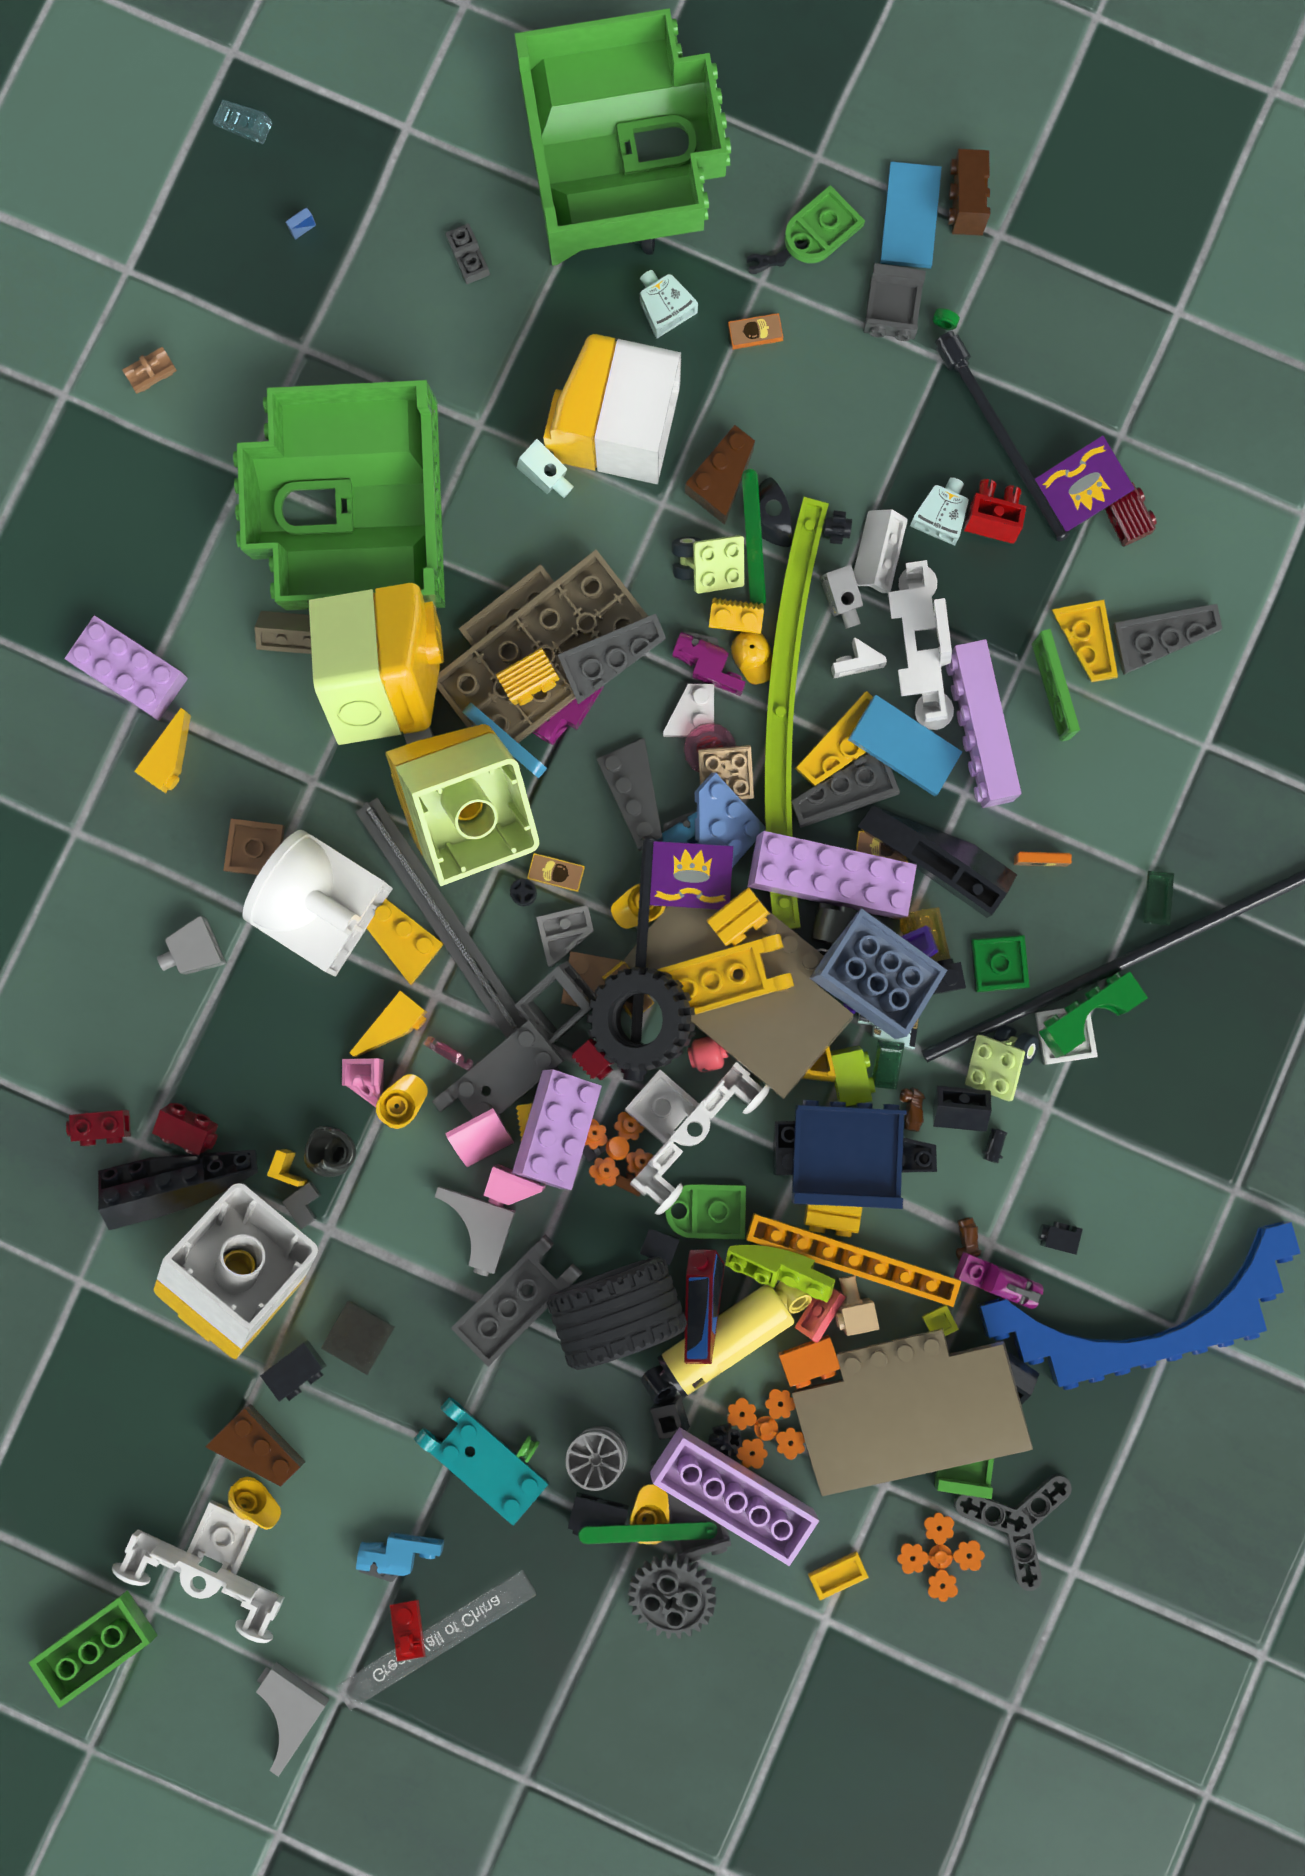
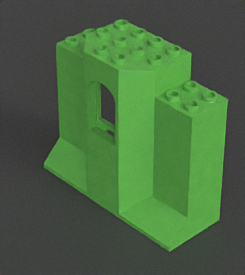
M670 8L514 33L519 73L552 266L560 264L581 250L703 231L704 220H708L707 209L709 208L707 192H704L703 184L707 179L726 176V166H730L729 154H731L730 138L726 137L725 129H727L725 112L721 113L722 93L721 88H717L716 83L718 79L716 63H711L710 53L687 57L682 56L681 43L677 41L676 18H671ZM677 127L688 135L689 146L684 154L646 162L638 161L634 133ZM625 142H630L632 154L626 153Z
M427 380L267 388V397H263L264 412L268 413V423L264 424V434L266 440L269 441L237 443V451L233 453L234 466L238 468V478L234 479L235 492L239 494V504L235 506L236 519L240 521V531L236 533L237 545L253 560L269 559L270 571L274 572V583L270 584L271 598L275 599V602L285 610L309 609V600L370 589H373L375 593L376 588L414 583L420 587L424 602L433 601L436 608H445L438 402ZM335 489L336 524L293 526L286 522L283 515V503L291 492ZM342 499H347V513H342Z

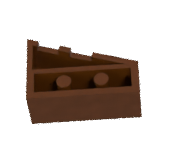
M958 149L956 158L951 159L950 175H954V183H950L949 200H953V208H949L948 224H952V234L983 236L991 214L990 207H987V197H990V188H988V178L990 177L989 150Z
M736 425L732 427L685 483V494L724 525L742 481V474L747 469L755 445V440Z
M251 1404L245 1407L205 1446L280 1487L305 1463L303 1458Z

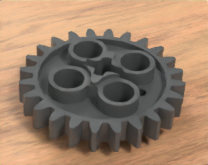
M664 1553L662 1561L653 1556L652 1563L650 1564L645 1560L642 1568L637 1567L635 1576L631 1578L628 1604L633 1606L632 1615L640 1614L638 1623L647 1622V1631L653 1627L657 1628V1636L662 1631H665L667 1639L671 1637L672 1633H676L678 1639H681L682 1632L685 1631L690 1637L692 1636L693 1628L700 1632L702 1624L708 1625L709 1618L713 1617L717 1600L715 1597L716 1587H711L713 1578H705L706 1569L697 1570L699 1562L696 1561L692 1565L688 1564V1556L683 1561H679L678 1554L674 1555L673 1560H669L667 1554ZM687 1593L695 1594V1596H690Z

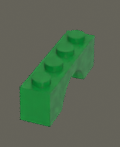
M1119 972L1113 974L1105 980L1107 982L1106 986L1101 989L1099 986L1094 987L1085 993L1087 999L1081 1003L1078 1000L1072 1002L1064 1008L1065 1014L1060 1017L1055 1014L1043 1022L1045 1027L1038 1032L1055 1058L1066 1055L1086 1041L1084 1024L1087 1016L1093 1009H1107L1119 1016L1127 1013L1148 998L1131 972L1123 975Z

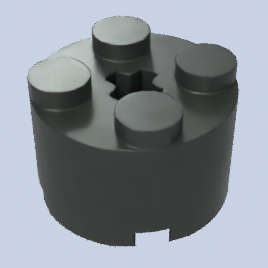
M819 902L811 939L823 944L833 945L857 914L855 909L844 906L834 909L835 906Z

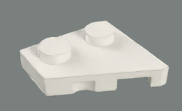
M714 684L687 685L663 731V737H698L704 732H714Z

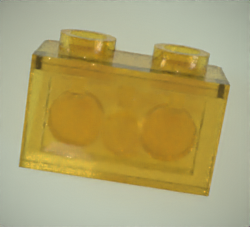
M939 907L908 913L907 917L900 919V930L903 935L926 925L930 928L939 951L930 957L935 962L951 959Z

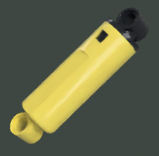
M781 1281L777 1284L775 1290L773 1287L764 1284L718 1315L712 1364H685L684 1338L657 1357L661 1366L653 1367L645 1372L641 1378L642 1384L655 1404L668 1402L676 1395L677 1391L685 1398L793 1325L794 1319L790 1313H798L804 1310L811 1303L812 1297L797 1288L787 1286Z

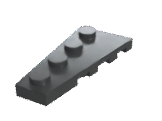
M1212 604L1114 623L1113 629L1123 675L1221 631L1223 628L1218 605Z
M656 613L558 654L578 704L666 639Z
M645 738L598 758L597 762L638 850H642L643 841L640 839L643 836H652L658 842L663 841Z
M868 754L854 761L846 769L838 771L822 784L819 783L791 801L798 824L802 828L899 795L900 791L891 768Z

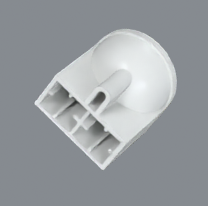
M298 830L282 842L258 874L245 900L243 919L321 970L336 977L366 931L368 924L375 915V910L382 905L393 888L306 831Z

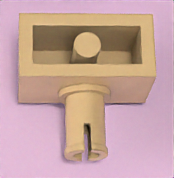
M856 1275L839 1278L842 1294L846 1298L839 1311L835 1314L837 1328L839 1327V1330H843L847 1336L880 1330L874 1302L869 1298L860 1299Z

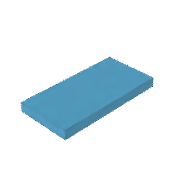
M890 162L880 264L931 269L941 166Z
M877 695L873 696L848 739L933 796L938 795L963 752Z

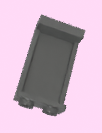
M657 1460L651 1462L652 1468L654 1467ZM667 1493L670 1523L712 1522L717 1526V1534L712 1539L674 1540L679 1561H683L688 1556V1563L700 1560L703 1554L711 1552L712 1555H718L727 1551V1547L731 1546L727 1528Z

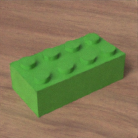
M127 1590L44 1649L28 1663L58 1708H61L150 1644L158 1635Z

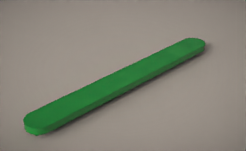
M746 469L742 474L750 602L765 605L766 593L758 474L754 469Z
M712 1522L586 1526L579 1530L578 1538L584 1544L712 1539L717 1534V1526Z

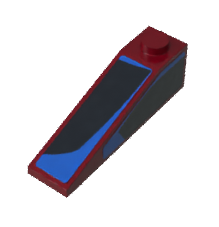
M690 1250L686 1274L685 1317L687 1325L685 1327V1364H712L725 1263L716 1250Z

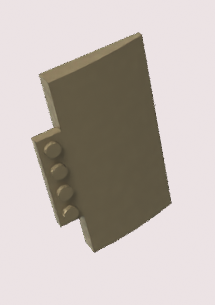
M597 550L589 554L555 582L540 564L459 628L472 647L439 672L437 688L467 728L477 726L462 713L471 702L519 743L576 699L558 654L644 619L648 615ZM542 648L560 679L556 681L557 685L547 692H542L541 690L533 694L534 698L529 703L522 706L519 703L514 705L509 700L496 674Z
M668 906L648 929L646 968L660 969L734 947L732 944L727 947L706 921L720 909ZM770 913L766 917L768 922L758 930L751 928L745 933L747 938L739 945L780 934L783 948L762 953L761 957L768 979L791 973L794 987L691 1016V1022L695 1023L713 1041L785 1099L806 1072L851 1022L854 1014L810 979L822 960L823 955ZM636 945L623 960L630 969L635 967ZM736 969L733 973L734 978L741 979L743 971Z
M942 1328L844 1351L837 1354L842 1379L795 1389L792 1393L807 1450L822 1496L1033 1450L1004 1341L949 1353Z

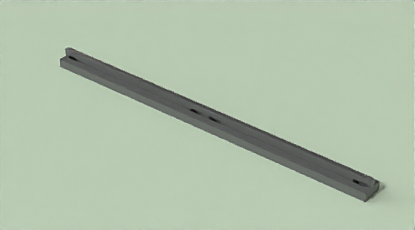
M376 798L370 803L366 802L363 804L364 807L356 811V814L507 1039L526 1023L520 1017L518 1009L515 1007V1002L380 800ZM373 809L376 811V813H377L378 816L380 817L381 821L379 820V818L377 817V815L375 814V812L373 811ZM473 959L476 961L482 972L479 970ZM488 981L490 982V984L492 985V987L494 988V990L496 991L497 994H495V992L493 991V989H492L491 986L489 985ZM558 1067L554 1069L556 1071L561 1072ZM606 1144L599 1146L600 1148L597 1147L594 1149V1152L588 1145H585L582 1153L588 1161H591L606 1151Z

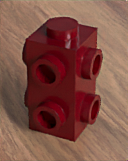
M170 1103L160 1109L152 1134L159 1136L166 1143H174L184 1148L187 1153L200 1155L207 1149H211L216 1143L218 1135L215 1132L218 1124L210 1121V1118L206 1115L195 1114L187 1110L182 1104Z
M129 1110L69 1115V1121L66 1122L67 1135L71 1137V1142L80 1141V1146L96 1145V1140L106 1139V1144L123 1143V1137H131Z

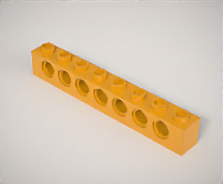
M753 1213L745 1238L748 1241L763 1246L801 1254L815 1260V1263L954 1307L961 1281L956 1278Z

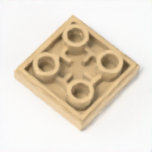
M750 745L698 749L700 785L711 773H717L740 799L754 798Z

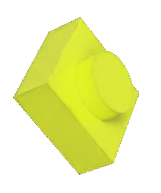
M943 1305L922 1316L929 1331L943 1328L944 1335L947 1336L959 1330L947 1305Z

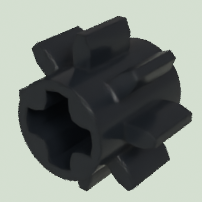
M834 510L832 517L826 516L824 536L830 537V543L842 544L843 538L850 539L852 519L846 518V512Z
M731 1423L713 1427L714 1433L709 1436V1445L728 1457L738 1455L737 1449L742 1444L740 1432L737 1429H731Z

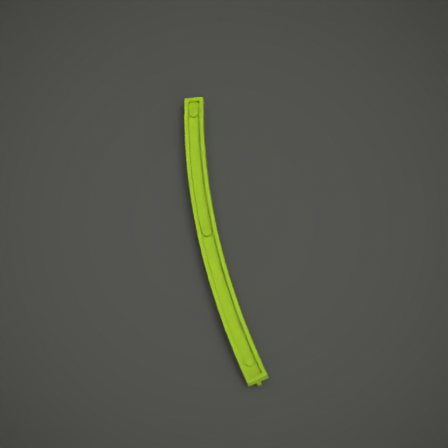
M804 497L779 606L770 672L765 740V831L793 837L791 766L797 669L808 593L820 536L829 503ZM769 892L772 914L790 929L801 928L797 898Z

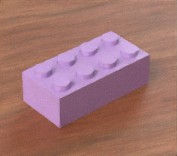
M93 616L65 657L73 666L158 721L188 679L181 671L96 616Z
M554 1069L542 1070L512 1174L559 1189L572 1190L602 1086Z

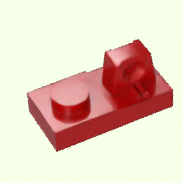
M419 1600L390 1605L397 1662L426 1657Z

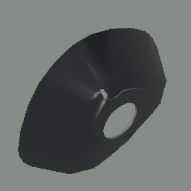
M769 477L758 486L762 538L778 546L790 547L792 545L789 504L778 483L772 477ZM771 500H776L782 505V511L777 516H771L766 512V504Z

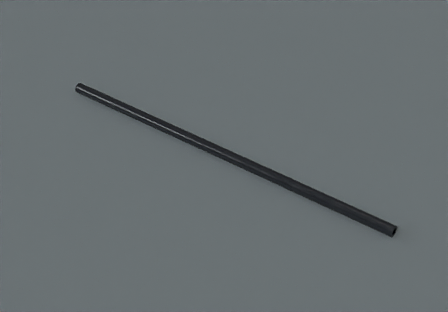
M1305 870L921 1051L923 1057L928 1063L976 1040L978 1035L985 1036L1305 884Z

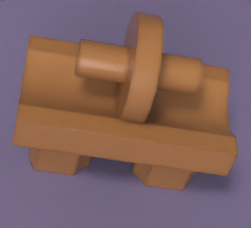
M163 347L145 357L141 355L138 357L140 360L122 370L136 394L149 389L155 383L168 378L177 371Z

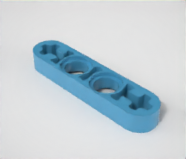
M470 702L462 711L476 725H489L511 755L537 778H540L547 768L474 704Z

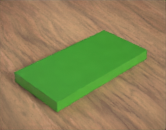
M1051 629L1040 632L1033 641L1032 647L1059 740L1063 742L1070 740L1078 733L1080 727Z

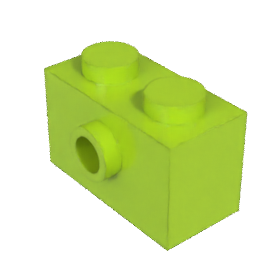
M859 1045L830 1051L836 1074L834 1085L838 1102H846L847 1107L856 1105V1103L873 1101L871 1093H875L873 1078H868L866 1069L870 1067L868 1052H863Z

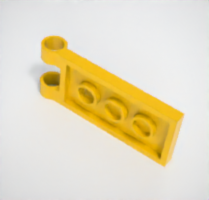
M780 934L658 969V971L669 973L672 975L673 980H679L682 983V990L688 992L692 999L688 1002L690 1007H694L695 1015L794 987L791 973L768 979L761 957L762 953L783 948ZM736 969L743 971L741 979L734 978L733 973Z

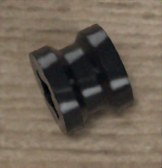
M522 878L513 882L510 887V896L517 905L525 907L534 903L537 897V890L533 882Z

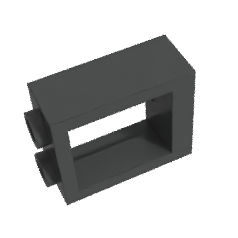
M566 961L557 966L515 1004V1007L518 1009L520 1017L526 1022L531 1019L552 1044L593 1009L588 1006L590 1000L596 999L597 995L571 964ZM555 980L562 985L581 1008L558 1030L533 1001Z

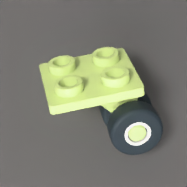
M736 535L709 540H701L697 537H680L673 540L672 553L680 557V563L673 564L674 577L681 580H694V591L696 593L744 586L743 536Z
M1010 1026L999 1028L993 1039L984 1035H978L965 1084L975 1089L989 1090L991 1095L1003 1100L1013 1101L1022 1065H1029L1034 1060L1039 1046L1038 1038L1029 1033H1022L1017 1038L1015 1037L1017 1030Z

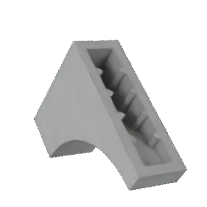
M439 1186L435 1198L453 1207L461 1216L468 1229L471 1241V1255L468 1266L474 1267L473 1272L488 1277L489 1273L494 1274L497 1270L516 1211Z
M276 1662L272 1669L266 1667L258 1678L257 1682L261 1685L256 1693L267 1702L277 1721L279 1746L275 1761L269 1771L279 1777L325 1708L329 1698Z

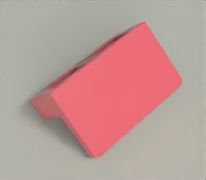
M833 1288L828 1303L812 1298L811 1303L807 1306L794 1328L818 1343L846 1296Z

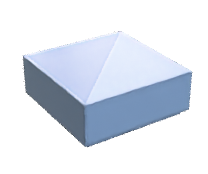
M304 208L286 221L288 229L295 240L316 226L308 208Z

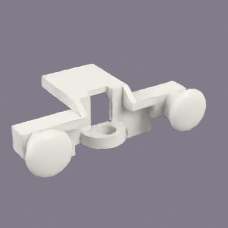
M927 560L906 563V569L899 578L900 590L888 592L891 619L902 617L908 668L898 670L901 696L922 694V697L918 699L915 705L916 719L929 730H938L948 725L954 714L952 701L944 694L941 667L951 663L952 648L945 598L935 599L933 611L932 596L937 589V578L931 568L928 567ZM936 628L940 647L917 651L915 631Z
M736 1062L729 1072L716 1084L700 1104L664 1072L659 1070L625 1108L629 1115L664 1144L630 1183L643 1196L647 1194L660 1205L655 1214L660 1215L668 1210L678 1199L683 1189L681 1183L675 1189L662 1178V1175L683 1153L674 1142L683 1146H693L703 1141L709 1132L711 1119L733 1094L748 1105L742 1112L744 1114H748L756 1109L767 1096L770 1087L765 1085L762 1088L749 1077L750 1073L739 1063ZM688 1116L687 1119L680 1125V1127L676 1131H674L677 1128V1126L684 1120V1118ZM690 1123L700 1124L702 1127L701 1135L692 1137L688 1134L687 1126Z
M213 1500L209 1502L187 1552L143 1531L137 1530L132 1534L125 1549L127 1554L123 1563H115L112 1566L114 1575L120 1580L132 1585L143 1586L148 1584L151 1579L144 1572L147 1564L149 1563L155 1567L162 1564L179 1572L180 1582L185 1592L199 1599L209 1598L223 1586L222 1593L242 1601L240 1606L250 1610L246 1620L236 1621V1630L243 1637L257 1643H267L273 1639V1635L267 1627L270 1620L273 1621L285 1598L237 1575L259 1526L250 1520L240 1519L231 1508ZM204 1555L223 1564L217 1573L199 1566ZM193 1577H203L206 1581V1587L201 1590L195 1588L192 1582Z

